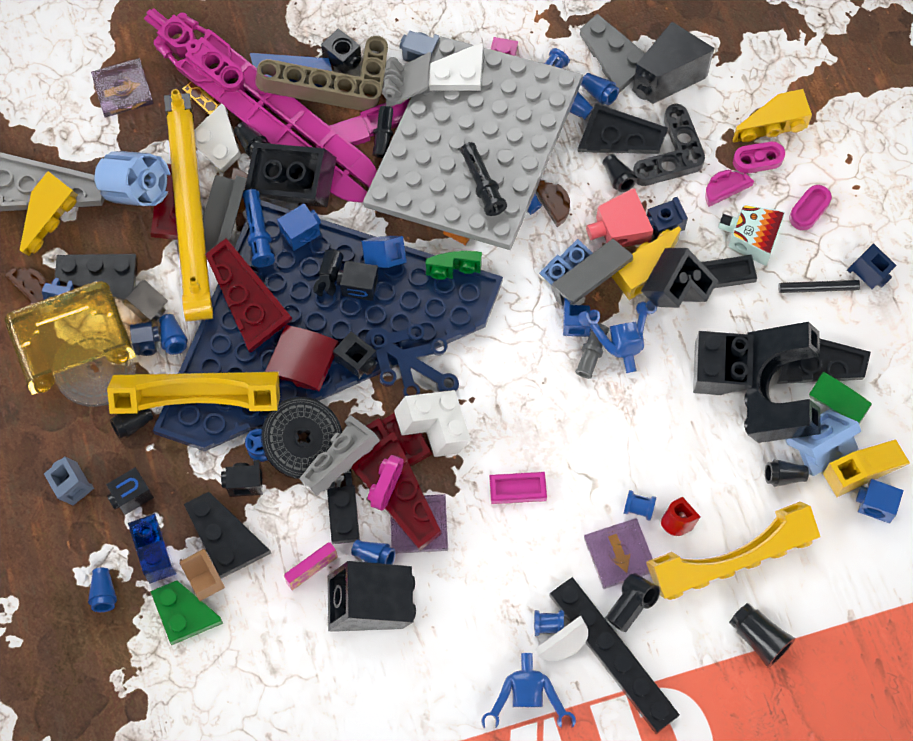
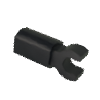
M325 250L319 271L320 278L313 287V292L319 297L323 295L324 289L330 296L335 294L336 285L334 282L337 281L338 272L341 269L344 255L338 250Z

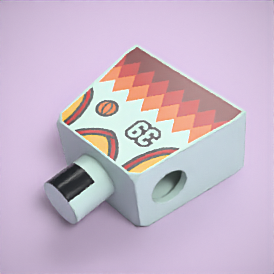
M743 205L738 218L723 213L718 228L733 233L729 243L731 249L745 256L752 255L754 261L767 266L785 212Z

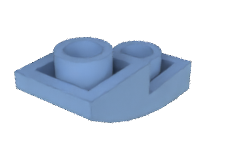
M577 239L561 256L557 254L539 274L552 286V283L593 254V252Z

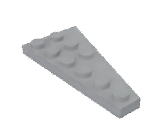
M0 152V211L28 210L31 191L47 171L78 194L74 207L103 205L105 198L100 194L101 190H98L96 187L95 175Z

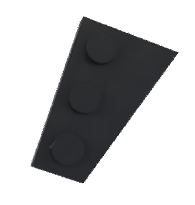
M595 103L578 146V152L659 154L668 132V127Z
M136 254L57 255L55 278H59L61 285L67 286L68 281H72L74 289L84 292L91 291L111 300L114 298L123 301L136 286L138 258Z
M820 338V357L784 364L781 366L777 384L817 382L823 372L838 381L863 380L866 375L871 352Z

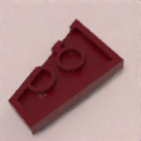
M167 164L170 175H167L165 191H168V194L162 202L154 206L151 237L178 240L171 164Z

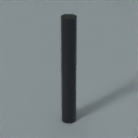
M859 280L783 282L778 284L779 293L860 290Z

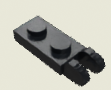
M351 469L344 473L346 486L336 487L334 481L327 489L332 545L360 540L355 485L352 482Z

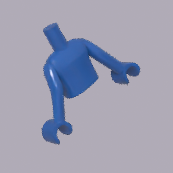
M650 300L647 301V304L644 301L637 304L636 311L639 314L637 323L635 321L609 326L612 342L597 324L600 319L599 311L591 310L589 313L584 311L580 313L578 318L582 325L589 326L598 340L610 354L624 359L626 373L637 371L634 356L644 349L643 332L646 317L657 311V307Z
M521 653V670L515 671L506 677L492 710L482 716L481 725L485 728V718L492 716L495 719V728H497L499 725L498 716L510 695L511 689L513 695L512 707H543L544 687L548 699L558 714L557 725L560 728L562 727L561 720L564 715L570 717L571 728L574 727L576 718L571 712H566L550 679L540 671L533 670V653Z

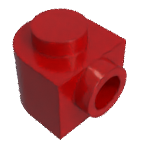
M682 496L670 503L661 518V526L670 535L682 536L694 529L701 516Z

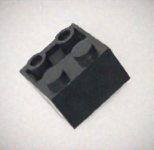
M699 331L694 350L693 393L723 395L752 388L754 335Z

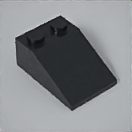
M254 142L244 191L256 189V191H259L260 197L327 208L337 157L325 148Z

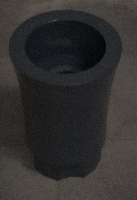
M749 603L742 606L729 621V624L737 630L736 633L759 655L767 668L775 664L796 639L774 624L758 609L755 610Z

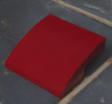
M286 325L265 372H279V379L292 381L297 387L320 391L334 359L333 350L340 343L325 335Z
M395 412L383 420L378 418L366 425L367 428L376 434L380 441L394 431L410 467L433 454L422 433L401 435Z

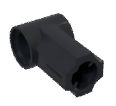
M636 573L630 574L624 580L621 588L622 595L605 616L609 623L623 633L628 631L644 608L649 609L657 602L660 595L658 586Z

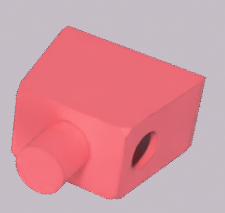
M635 188L600 205L597 208V222L586 225V231L590 240L604 236L606 243L614 239L623 247L640 245L645 242L650 243L653 235V228Z

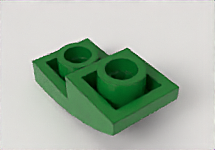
M454 251L426 259V275L434 279H453L454 269L466 274L481 273L482 252Z
M825 372L822 373L809 393L811 399L834 412L857 421L859 424L872 406V403Z

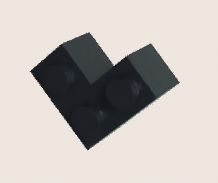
M665 248L641 292L656 307L679 308L683 301L707 302L718 280L689 248Z

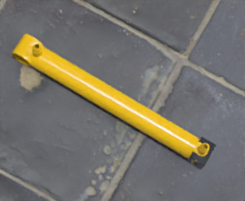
M173 89L171 95H164L168 125L183 290V310L185 321L189 322L213 319L207 258L205 255L206 246L193 123V106L190 93L180 94L178 89Z

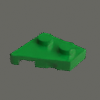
M177 580L150 591L171 645L223 624L219 615L202 601H199L192 592Z

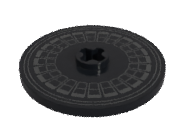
M294 397L279 403L277 411L269 412L262 426L261 444L267 460L277 471L288 477L299 479L320 453L328 451L332 446L331 438L335 433L341 434L342 428L336 415L325 404L312 398ZM306 433L308 444L306 442L300 444L297 441L299 439L298 434Z

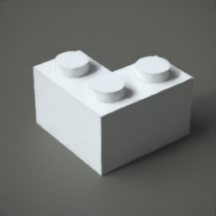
M455 390L405 396L394 410L401 435L427 432L434 457L459 454L471 440Z

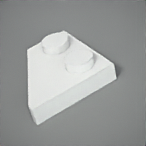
M221 103L194 130L196 148L224 173L241 157V153L235 140L233 127L229 121L228 111Z

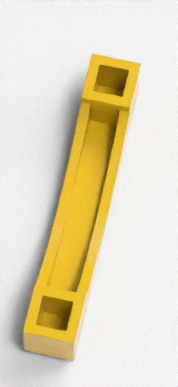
M279 372L113 375L107 387L110 414L138 413V411L148 408L186 403H216L248 408L249 411H277L280 400Z
M799 501L776 510V518L758 537L732 552L705 559H682L677 554L669 552L646 561L653 584L659 587L661 597L672 600L681 597L684 591L691 588H704L710 584L709 581L716 578L726 579L736 574L735 571L744 567L746 569L757 567L761 564L762 560L769 557L772 559L780 558L787 554V550L792 548L808 547L813 543L812 540L821 537L811 505Z

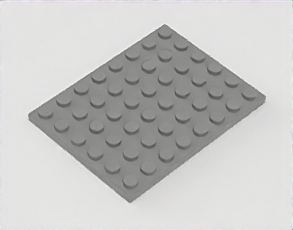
M440 36L432 53L431 63L474 45ZM484 48L481 91H430V89H427L423 93L411 97L363 200L364 207L511 251L581 86L583 74ZM468 142L475 143L491 179L499 185L498 191L501 198H504L507 202V208L499 215L487 216L484 212L482 199L476 195L477 185L460 152V148ZM474 162V165H475V167H476V169H477V171H478V173H479L480 170H479V168H478L476 162Z

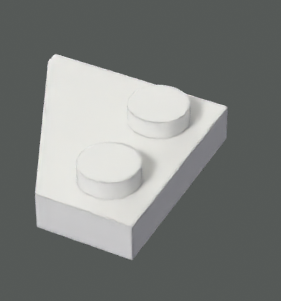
M483 43L476 44L430 64L429 76L430 91H481Z

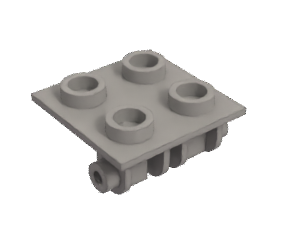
M431 52L405 65H402L395 57H390L386 61L383 81L384 88L382 91L386 98V106L392 107L396 104H401L406 99L429 89Z

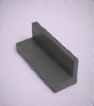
M215 175L203 216L206 253L225 238L230 242L247 178L236 175V179L233 180Z
M611 239L552 283L555 300L562 306L564 305V298L571 304H575L633 260V255L616 240Z

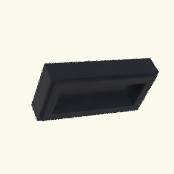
M752 255L702 262L718 280L715 288L757 282L758 278Z

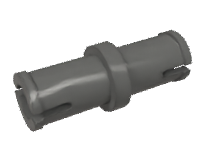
M597 323L607 336L609 328L604 324ZM592 330L587 343L583 344V354L575 371L577 375L587 379L592 378L597 360L603 354V345Z

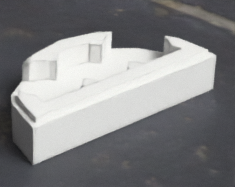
M579 616L535 649L538 657L544 660L557 661L566 659L579 651L588 638V628L582 617Z

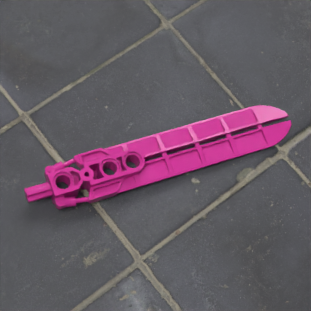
M154 8L146 12L147 16L144 20L158 30V36L153 42L155 48L164 58H169L180 73L195 85L201 87L220 104L222 103L241 121L265 136L270 144L312 147L291 130L294 128L316 146L315 148H325L337 157L336 163L345 169L343 172L335 165L330 192L343 200L363 203L367 191L351 179L349 175H353L370 188L377 170L365 154L295 98L259 90L255 83L257 68L233 50L228 43L213 31L199 26V22L188 17L186 13H180L177 16L173 15L168 20ZM198 30L205 34L204 38L201 37L197 40L193 31ZM182 34L179 38L172 39L174 35ZM175 53L179 58L185 59L177 61L172 54ZM214 63H218V64H219L218 67H216V68H214V69H209V67H210L212 64H214ZM230 79H238L237 82L233 84H228V81ZM247 90L250 94H252V95H253L255 98H257L259 101L256 102L255 100H253L250 96H248V95L245 93V91ZM263 106H267L270 110H272L275 114H277L281 119H283L288 124H283L280 120H278L275 116H273L270 112L263 108Z

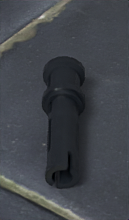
M468 142L460 148V152L477 185L476 195L484 203L485 214L487 216L501 214L507 208V202L504 198H501L498 191V183L491 179L475 143ZM474 162H476V164H477V166H478V168H479V170H480L479 173H478V171H477V169H476V167H475V165H474Z

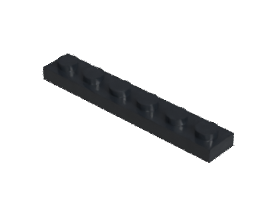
M573 577L550 592V598L560 610L564 611V616L570 623L579 616L582 617L588 628V638L585 643L655 734L659 733L680 716Z

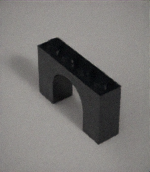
M808 321L747 332V334L754 335L752 388H748L744 396L747 407V418L744 421V428L747 435L756 442L762 443L821 434L820 407L813 401L805 399L774 403L771 402L769 397L771 378L781 366L792 361L820 357V331Z

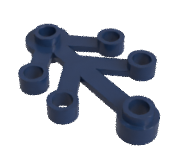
M412 324L409 329L388 333L383 328H374L367 333L365 342L376 350L381 373L379 380L383 386H392L397 378L395 371L390 369L387 355L389 354L397 359L404 386V397L409 396L406 392L407 388H414L416 395L420 394L419 386L414 383L411 368L436 383L438 392L451 390L456 392L458 390L459 380L454 374H442L417 359L433 354L436 356L443 355L448 348V344L443 338H436L430 344L401 349L394 344L406 340L417 342L422 339L424 328L420 324ZM418 329L421 335L415 337L411 334V330ZM381 337L384 343L377 345L374 343V338ZM441 343L444 349L437 351L434 344ZM389 373L392 375L393 380L386 382L383 379V375ZM450 379L453 382V387L447 388L444 385V380Z

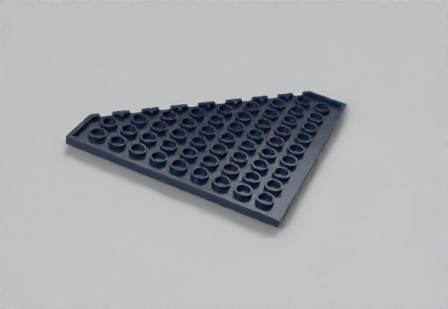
M260 200L265 229L271 235L270 249L271 253L275 256V262L263 268L252 265L251 258L253 253L247 240L250 235L247 219L234 246L292 317L293 320L286 325L325 335L337 340L339 343L350 332L365 342L367 333L374 328H383L388 333L409 329L412 324H420L424 328V335L420 341L406 340L394 345L401 349H408L430 344L436 338H443L449 344L486 327L503 283L502 276L481 270V273L466 274L454 269L453 279H434L426 275V259L435 255L404 246L406 263L388 268L378 267L379 278L374 301L342 296L341 287L337 285V281L334 282L336 291L333 296L327 294L324 289L323 295L319 297L313 292V287L320 278L319 271L325 250L335 249L344 255L340 269L344 270L345 261L365 264L362 241L376 236L320 219V236L293 251L280 233L277 219L292 210ZM218 284L211 298L213 319L201 321L178 374L265 372L285 326L250 353ZM418 329L411 330L413 336L418 337L421 335ZM381 337L374 338L375 344L381 345L384 343ZM441 343L434 344L435 349L443 346ZM387 354L390 369L397 367V359ZM361 358L354 359L357 363L361 360ZM333 359L320 391L297 387L292 381L279 379V403L294 397H307L317 401L325 399L381 374L378 361L376 360L377 366L370 375L364 373L359 379ZM216 403L165 405L161 410L153 432L155 435L207 451L263 426L265 418L270 411H249L248 408Z

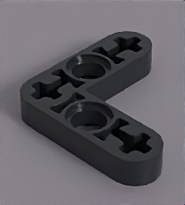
M678 103L669 105L664 116V123L668 127V133L675 151L637 161L633 167L636 184L648 186L693 174L703 168L705 153L688 110L683 105ZM674 113L676 114L677 117L681 116V117H680V121H679V124H680L679 127H677L678 122H677L676 118H675V117H672V114H674ZM682 133L688 134L691 137V141L683 143L679 141L677 136ZM692 149V157L693 159H698L697 163H693L692 160H688L690 155L689 150ZM672 162L676 168L672 171H666L662 168V163ZM644 169L645 172H649L648 176H644L643 173H640V170Z

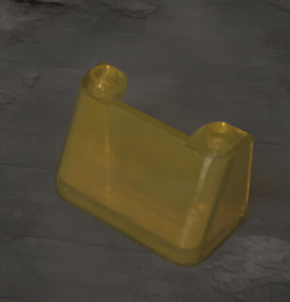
M103 281L93 282L14 310L7 314L4 319L9 337L32 395L48 391L55 383L54 374L104 356H106L109 362L115 364H124L129 359L136 357L116 299L109 284Z

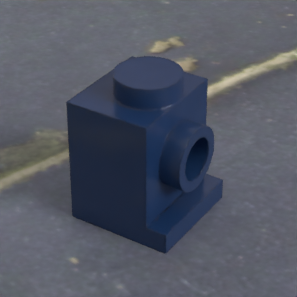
M678 196L672 198V201L647 210V217L653 228L655 239L667 229L673 230L679 226L681 231H684L686 228L688 217Z
M873 243L847 271L849 273L853 271L871 289L877 285L882 288L892 278L889 273L897 265Z

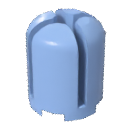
M111 151L97 164L94 181L97 189L101 190L100 194L105 200L112 203L156 206L168 194V191H165L167 186V175H170L167 163L160 156L150 153Z

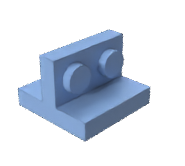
M828 409L820 414L821 434L785 440L787 445L799 450L804 465L808 467L809 474L815 476L824 471L830 462L859 450L854 436L862 431L857 421Z

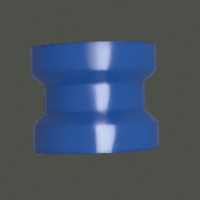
M254 429L247 434L245 446L253 460L263 462L267 460L263 449L257 451L258 448L262 447V429Z

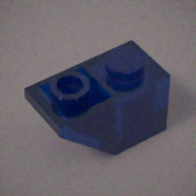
M155 513L129 522L128 526L140 565L149 584L176 575L169 548Z

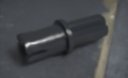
M390 106L380 107L377 128L373 130L375 141L372 156L377 158L384 157L390 145L391 136L394 135V132L391 130L393 108Z

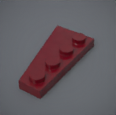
M227 238L205 254L250 353L293 320Z
M392 431L373 446L369 453L357 460L351 469L370 490L373 484L377 485L381 476L379 469L384 459H389L391 455L403 459L401 474L385 510L417 549L421 551L440 536L442 532L394 431Z

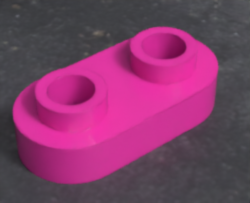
M777 142L742 146L734 154L733 165L737 171L745 174L776 169L784 161L785 149ZM767 156L774 157V160L768 159ZM743 160H746V161H748L750 164H745V163H743L742 161H743Z
M391 455L389 459L382 461L379 469L381 476L377 485L373 484L368 493L371 507L383 511L387 506L403 468L404 461L402 458Z

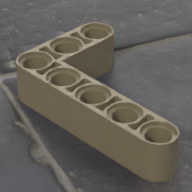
M371 36L367 39L359 76L266 59L258 64L255 83L259 90L266 93L365 111L378 106L383 87L388 43L381 36ZM290 79H294V80H296L297 82H291V81H289V80H290ZM339 89H345V90H347L348 92H343V91H341V90H339Z

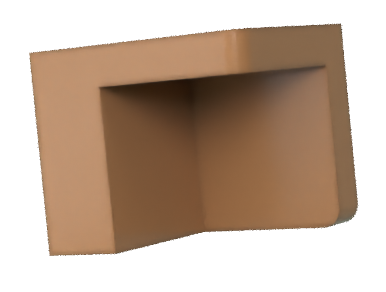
M205 549L180 561L179 564L199 601L225 588Z

